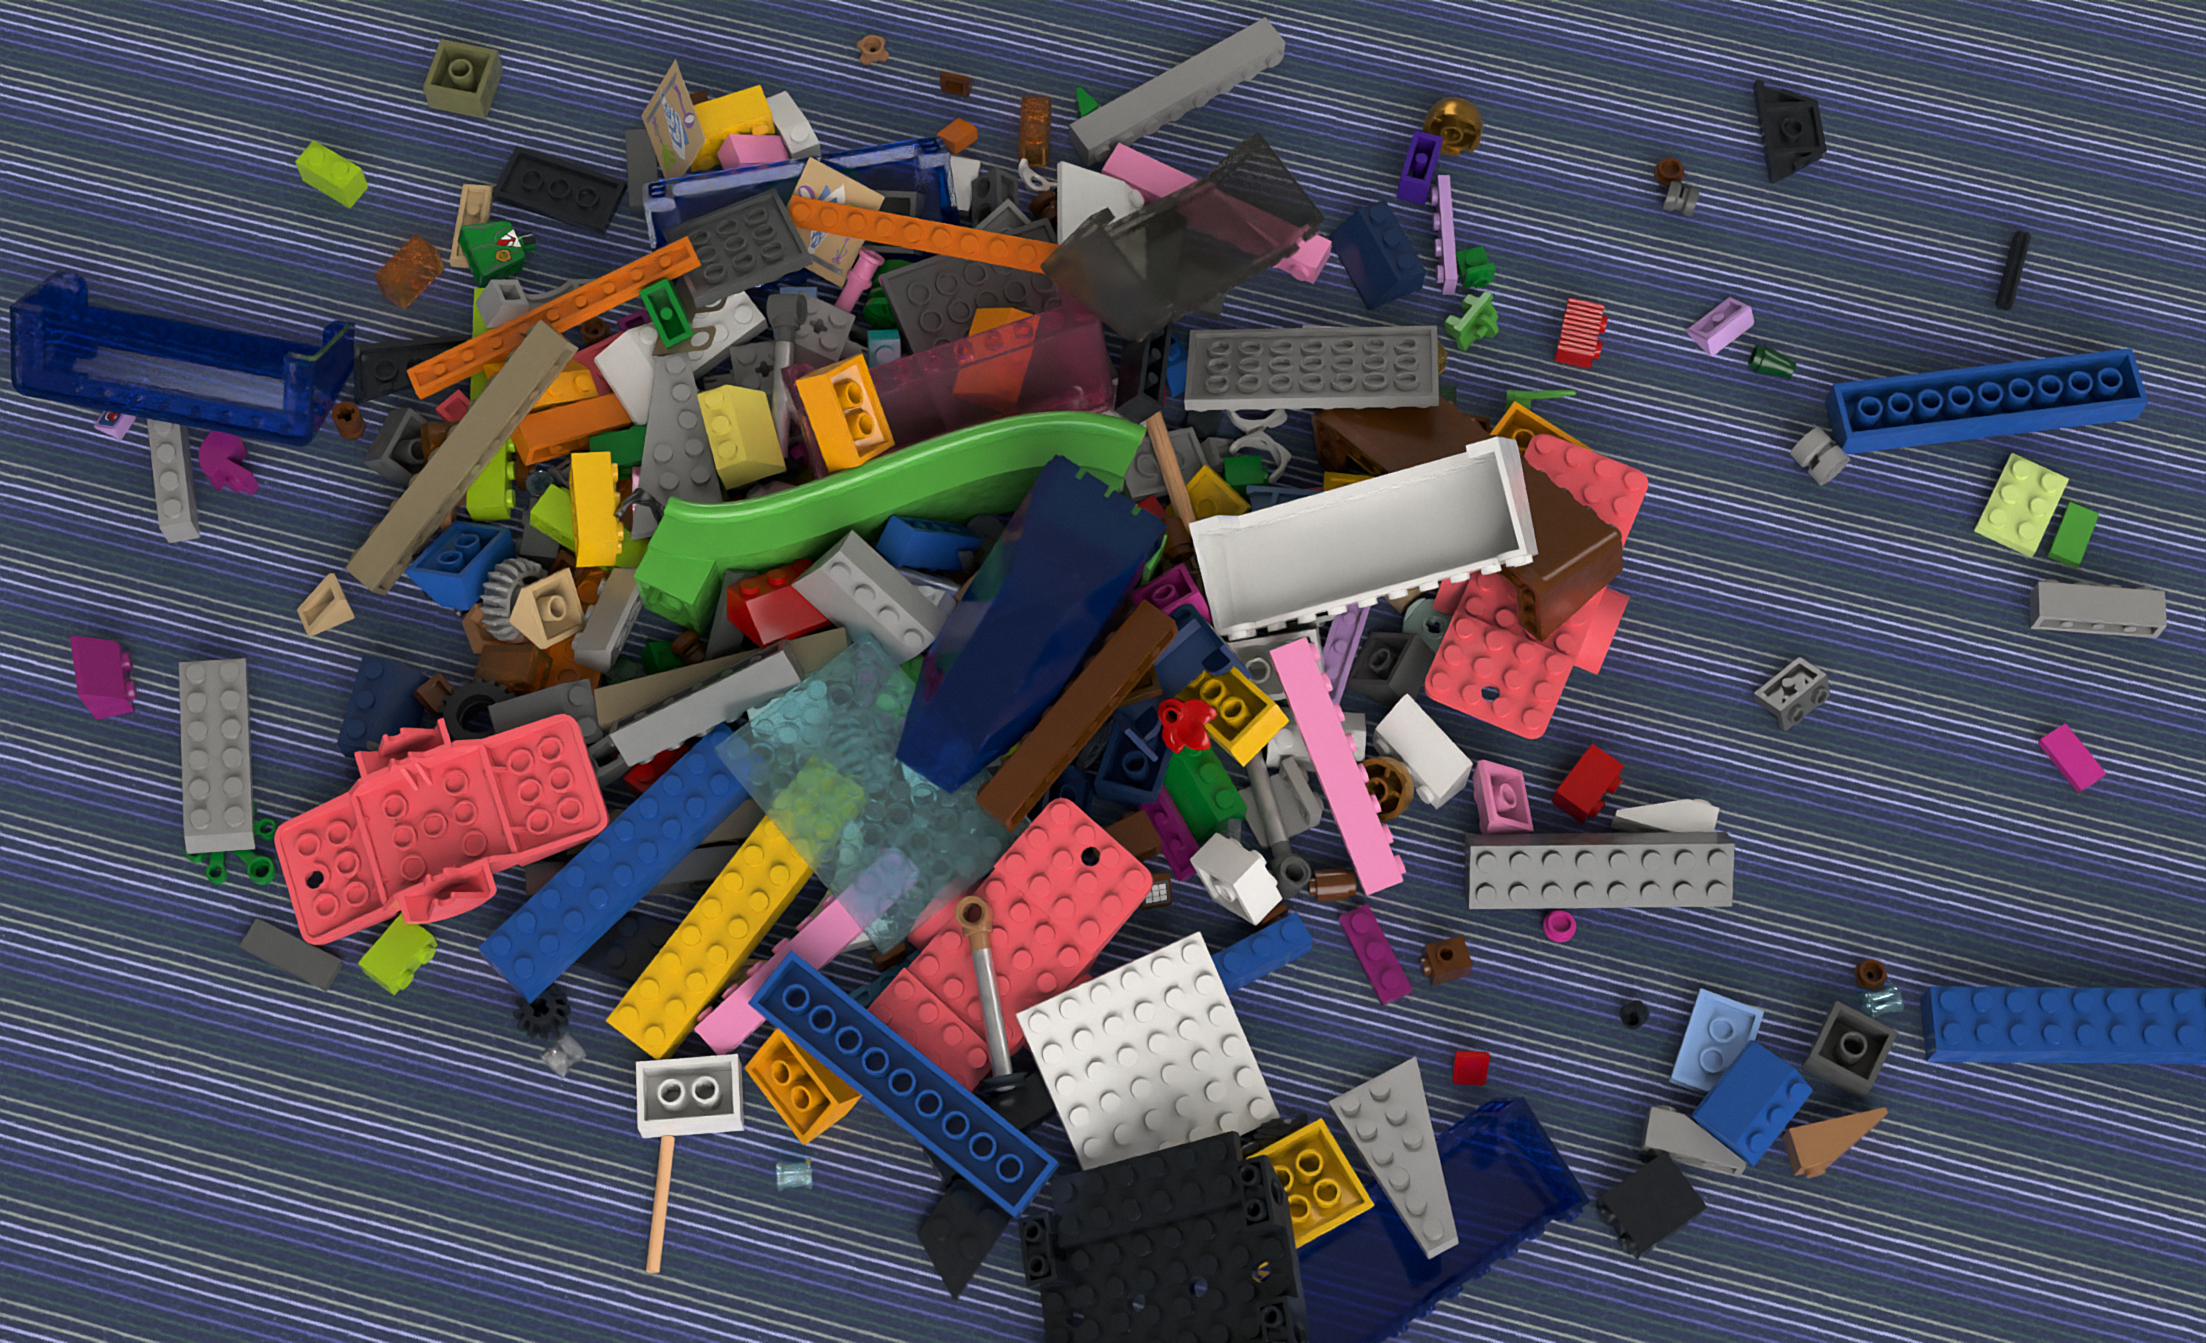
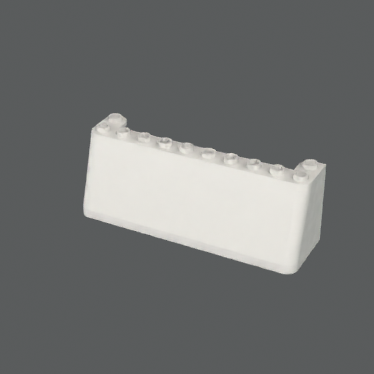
M1494 437L1466 445L1467 452L1240 516L1217 515L1189 523L1215 630L1220 636H1228L1229 641L1248 639L1257 636L1256 630L1267 627L1268 632H1274L1287 628L1286 622L1297 619L1298 624H1304L1317 620L1316 614L1327 611L1328 616H1334L1347 612L1346 606L1358 603L1359 608L1378 604V597L1388 595L1389 600L1408 596V589L1419 587L1420 592L1439 588L1438 581L1450 578L1451 584L1469 580V573L1481 570L1482 575L1502 571L1501 565L1505 563L1507 567H1517L1532 563V556L1537 555L1538 550L1516 440Z

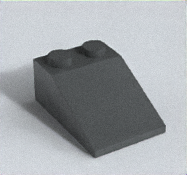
M589 679L555 685L487 707L494 735L554 715L566 714L579 723L587 748L604 738L603 730L598 724L596 704Z

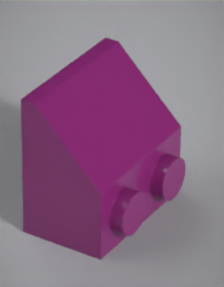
M82 636L70 637L77 693L94 718L98 720L134 712L133 700L138 698L136 685L133 680H130L129 671L133 670L130 652H125L118 641Z

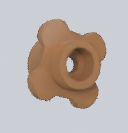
M868 35L858 41L857 49L861 51L860 61L862 64L869 65L871 62L877 61L885 62L888 59L889 53L885 51V39L883 37Z

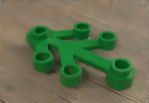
M253 801L254 816H255L256 813H257V805H256L255 802ZM265 818L259 822H254L255 835H259L266 841L274 839L278 827L272 819ZM271 825L273 827L271 832L262 833L265 826ZM185 847V855L193 863L202 862L207 856V853L191 856V854H187ZM250 849L233 851L247 865V874L255 884L266 885L273 881L276 876V867L269 858L265 856L257 857ZM225 851L211 852L210 865L206 868L205 873L212 884H222L228 878V871L224 867ZM217 869H221V875L213 878L212 873ZM262 869L269 870L266 876L258 877V873Z

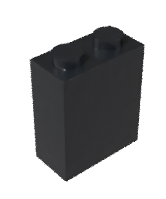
M1666 1152L1603 1194L1595 1204L1598 1207L1597 1214L1602 1222L1608 1227L1612 1226L1619 1235L1617 1239L1622 1249L1629 1255L1633 1254L1637 1260L1702 1215L1707 1208V1205Z

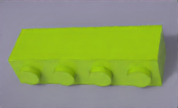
M551 483L530 511L529 525L575 552L570 490L564 487L558 488ZM623 523L624 540L622 541V554H616L615 565L597 567L611 574L613 569L638 568L648 550L647 545L650 539L632 540L629 528Z

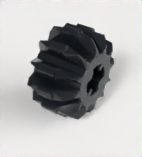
M552 985L547 991L544 990L531 1004L524 998H516L515 1002L520 1008L513 1011V1016L519 1020L517 1024L519 1031L527 1030L526 1035L529 1039H534L539 1033L541 1040L545 1042L548 1038V1032L552 1031L554 1036L559 1037L558 1025L567 1027L569 1021L564 1016L572 1012L571 1007L565 1004L568 1000L565 993L558 994L557 987ZM546 1007L549 1012L546 1015L541 1013V1017H538L536 1012L539 1009L543 1012V1008Z

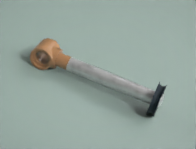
M977 896L964 897L955 908V917L962 926L963 936L969 937L993 1073L992 1078L979 1081L985 1086L981 1092L1008 1091L1030 1083L1024 1079V1076L1028 1074L1027 1072L1013 1074L988 934L993 932L994 910L982 898ZM973 906H980L982 909L981 918L971 923L968 920L969 910Z

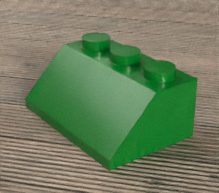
M1185 745L1178 754L1173 752L1163 783L1198 845L1210 839L1215 833L1220 834L1245 821L1247 806L1212 747L1207 750H1193Z

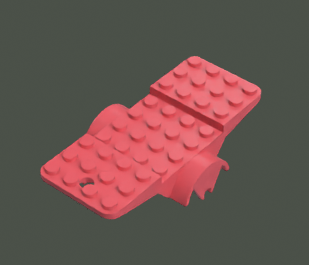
M1538 434L1533 437L1524 454L1528 464L1537 471H1544L1558 487L1569 490L1575 500L1583 506L1591 507L1605 523L1616 526L1622 534L1623 549L1648 489L1649 482L1646 475L1638 469L1552 435ZM1481 570L1469 573L1470 579L1451 584L1450 578L1442 580L1432 608L1453 617L1424 682L1425 693L1434 701L1528 739H1537L1545 733L1573 666L1598 675L1630 599V596L1608 588L1606 585L1547 639L1541 642L1519 625L1517 590L1498 574L1482 575ZM1488 686L1494 687L1498 691L1499 697L1492 702L1486 701L1482 697L1481 690Z
M559 714L483 739L456 740L451 742L445 720L441 718L437 720V725L434 729L403 727L400 728L401 733L398 735H383L378 751L355 752L354 755L361 778L355 782L352 788L347 793L284 822L275 832V847L303 939L311 945H325L399 916V911H402L406 924L430 923L460 915L482 905L495 895L497 887L492 874L515 865L526 866L596 838L609 826L610 818L579 723L570 715ZM314 871L322 872L323 883L318 888H310L307 879L312 876Z
M1066 798L1054 799L1044 808L993 866L995 869L986 879L970 868L963 875L953 879L939 892L921 913L908 935V941L921 953L908 968L904 967L867 1009L972 1094L983 1085L979 1081L988 1079L993 1073L969 937L963 936L962 926L955 917V908L958 902L967 896H977L987 901L994 910L993 932L988 934L1011 1057L1023 1046L1031 1053L1015 1013L1093 979L1088 972L1091 970L1100 952L1146 898L1153 887L1151 872L1077 805ZM1095 847L1100 852V860L1096 865L1087 866L1082 862V853L1086 848ZM973 906L968 912V920L971 923L978 921L982 916L980 906Z

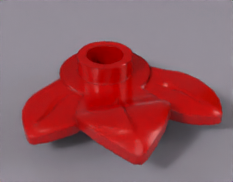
M1174 697L1165 699L1159 705L1157 715L1163 725L1162 737L1166 746L1176 754L1185 745L1193 750L1209 749L1211 743L1204 724L1214 719L1218 712L1210 704L1198 698L1187 701ZM1168 711H1174L1177 714V719L1170 717Z

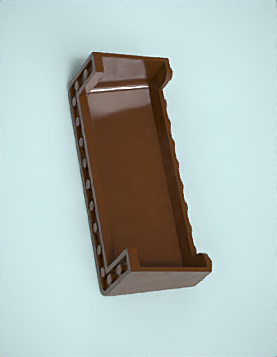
M1439 396V406H1429L1427 408L1397 407L1388 409L1385 407H1366L1363 409L1333 408L1326 410L1320 408L1311 416L1318 464L1328 472L1348 474L1346 455L1371 475L1379 477L1467 452L1466 445L1498 437L1490 435L1482 429V426L1476 419L1468 418L1460 412L1455 403L1450 400L1446 401L1441 396ZM1520 454L1538 554L1532 556L1533 562L1526 565L1507 567L1506 563L1502 564V571L1496 572V574L1517 590L1519 625L1543 642L1623 571L1622 534L1616 526L1601 520L1591 507L1583 506L1575 500L1569 490L1554 484L1544 471H1537L1528 464L1525 457Z

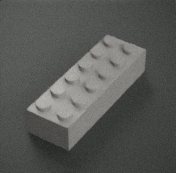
M246 658L179 662L183 828L187 854L255 849L249 681Z

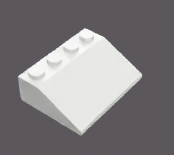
M1061 161L1057 164L1058 244L1079 248L1077 264L1112 295L1118 298L1145 281L1144 199L1138 190L1132 189L1122 180Z

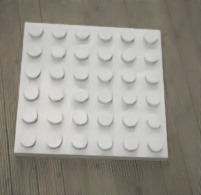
M1200 931L1015 1013V1017L1082 1171L1229 1131L1238 1132L1239 1136L1260 1127L1262 1123L1280 1117Z

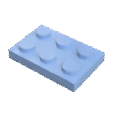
M1700 988L1669 1082L1707 1095L1750 1040L1755 1041L1764 1011Z

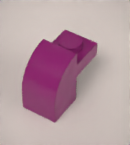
M215 425L201 444L198 455L199 464L209 483L217 491H220L226 485L237 493H240L242 490L251 496L259 487L252 472L239 466L248 454L242 440Z

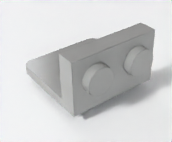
M1293 756L1282 760L1279 773L1271 776L1270 780L1289 839L1319 825L1324 805L1319 794L1316 791L1312 793L1307 784L1309 777L1303 765H1297ZM1251 785L1238 791L1247 806L1245 821L1258 845L1263 849H1267L1270 847Z

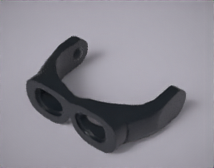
M636 488L631 495L620 502L613 514L618 519L624 514L629 504H639L651 508L659 525L664 516L665 506L642 488Z

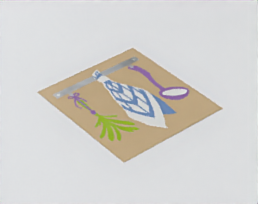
M674 60L641 115L671 195L706 141L676 60Z
M809 157L792 194L794 196L879 211L885 198L881 194L812 157ZM790 198L789 203H788V205H787V207H786L788 213H789V210H790L791 198ZM796 227L813 263L804 268L842 288L847 279L846 274L852 268L865 240Z

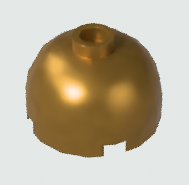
M1447 97L1439 100L1429 109L1422 132L1443 137L1441 154L1459 156L1460 151L1469 149L1468 153H1470L1479 146L1483 130V120L1479 110L1473 103L1463 98Z
M1386 756L1369 758L1362 762L1369 777V782L1365 783L1369 795H1376L1382 812L1377 813L1379 821L1384 822L1394 819L1407 810L1413 800L1414 783L1412 775L1406 766L1397 759Z

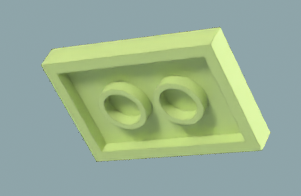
M2011 453L1974 531L2032 558L2069 478Z

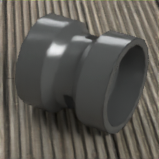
M1671 180L1663 210L1670 212L1678 210L1681 211L1682 215L1692 217L1700 188L1693 186L1689 188L1682 187L1681 183Z

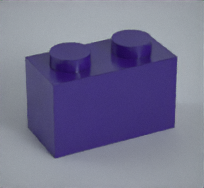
M1414 130L1400 176L1396 198L1421 205L1426 204L1439 160L1443 137Z

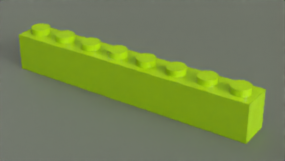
M474 288L472 339L496 328L486 327L476 304L485 288ZM484 370L471 376L470 403L479 398L486 389L488 380ZM510 437L467 491L466 508L473 522L511 520V508L516 507L515 490L512 489V480H516V463L512 461L513 452H516V447Z

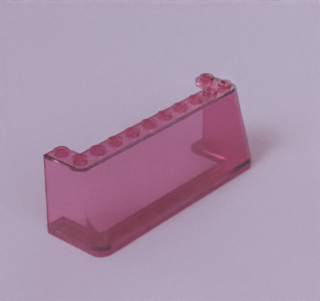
M1083 271L1068 275L1059 281L1057 293L1062 303L1060 307L868 369L895 442L894 446L872 459L955 430L1005 417L1048 411H1084L1093 413L1108 411L1114 403V391L1101 313ZM798 363L780 369L793 431L812 480L814 481L843 471H828L795 382L815 369L805 363Z

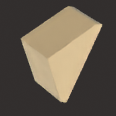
M329 573L297 609L308 636L316 635L355 618L334 573Z

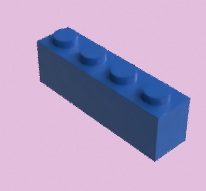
M891 515L875 549L885 555L884 559L890 565L897 568L906 565L915 570L924 567L934 572L937 569H941L945 572L953 573V571H963L958 551L970 550L975 557L983 538L961 523Z
M1295 912L1212 955L1211 958L1228 995L1309 953L1313 939L1298 913Z

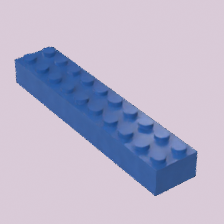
M2132 348L1836 383L1832 385L1825 400L1836 446L1838 445L1846 454L2134 420L2139 417L2148 403Z
M723 722L717 724L711 732L704 736L478 947L484 960L531 1004L770 778L767 762Z
M792 950L748 1002L753 1010L1016 1220H1018L1060 1166L1057 1160Z
M1930 986L1920 997L1926 1062L2206 1064V989Z

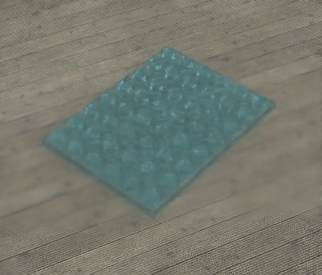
M871 631L714 747V752L883 956L993 870V866L1032 823L1025 816L1014 831L1009 833L981 812L975 801L977 792L982 784L986 781H991L993 776Z

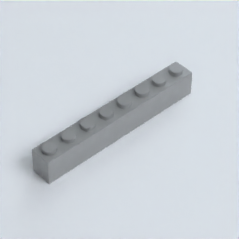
M1265 17L1069 124V141L1088 166L1095 162H1102L1113 153L1118 143L1130 147L1142 136L1155 133L1162 125L1170 121L1179 120L1191 109L1204 106L1211 98L1229 92L1235 85L1244 80L1249 81L1253 79L1258 72L1268 67L1272 68L1278 65L1284 59L1285 41Z

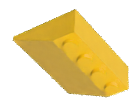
M1322 1118L1248 1157L1252 1158L1264 1154L1270 1160L1288 1195L1296 1249L1374 1207V1203ZM1265 1262L1261 1264L1258 1270L1268 1265V1263Z

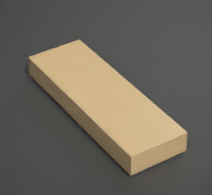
M463 184L449 261L451 267L469 268L458 243L460 229L464 225L489 223L493 203V186Z

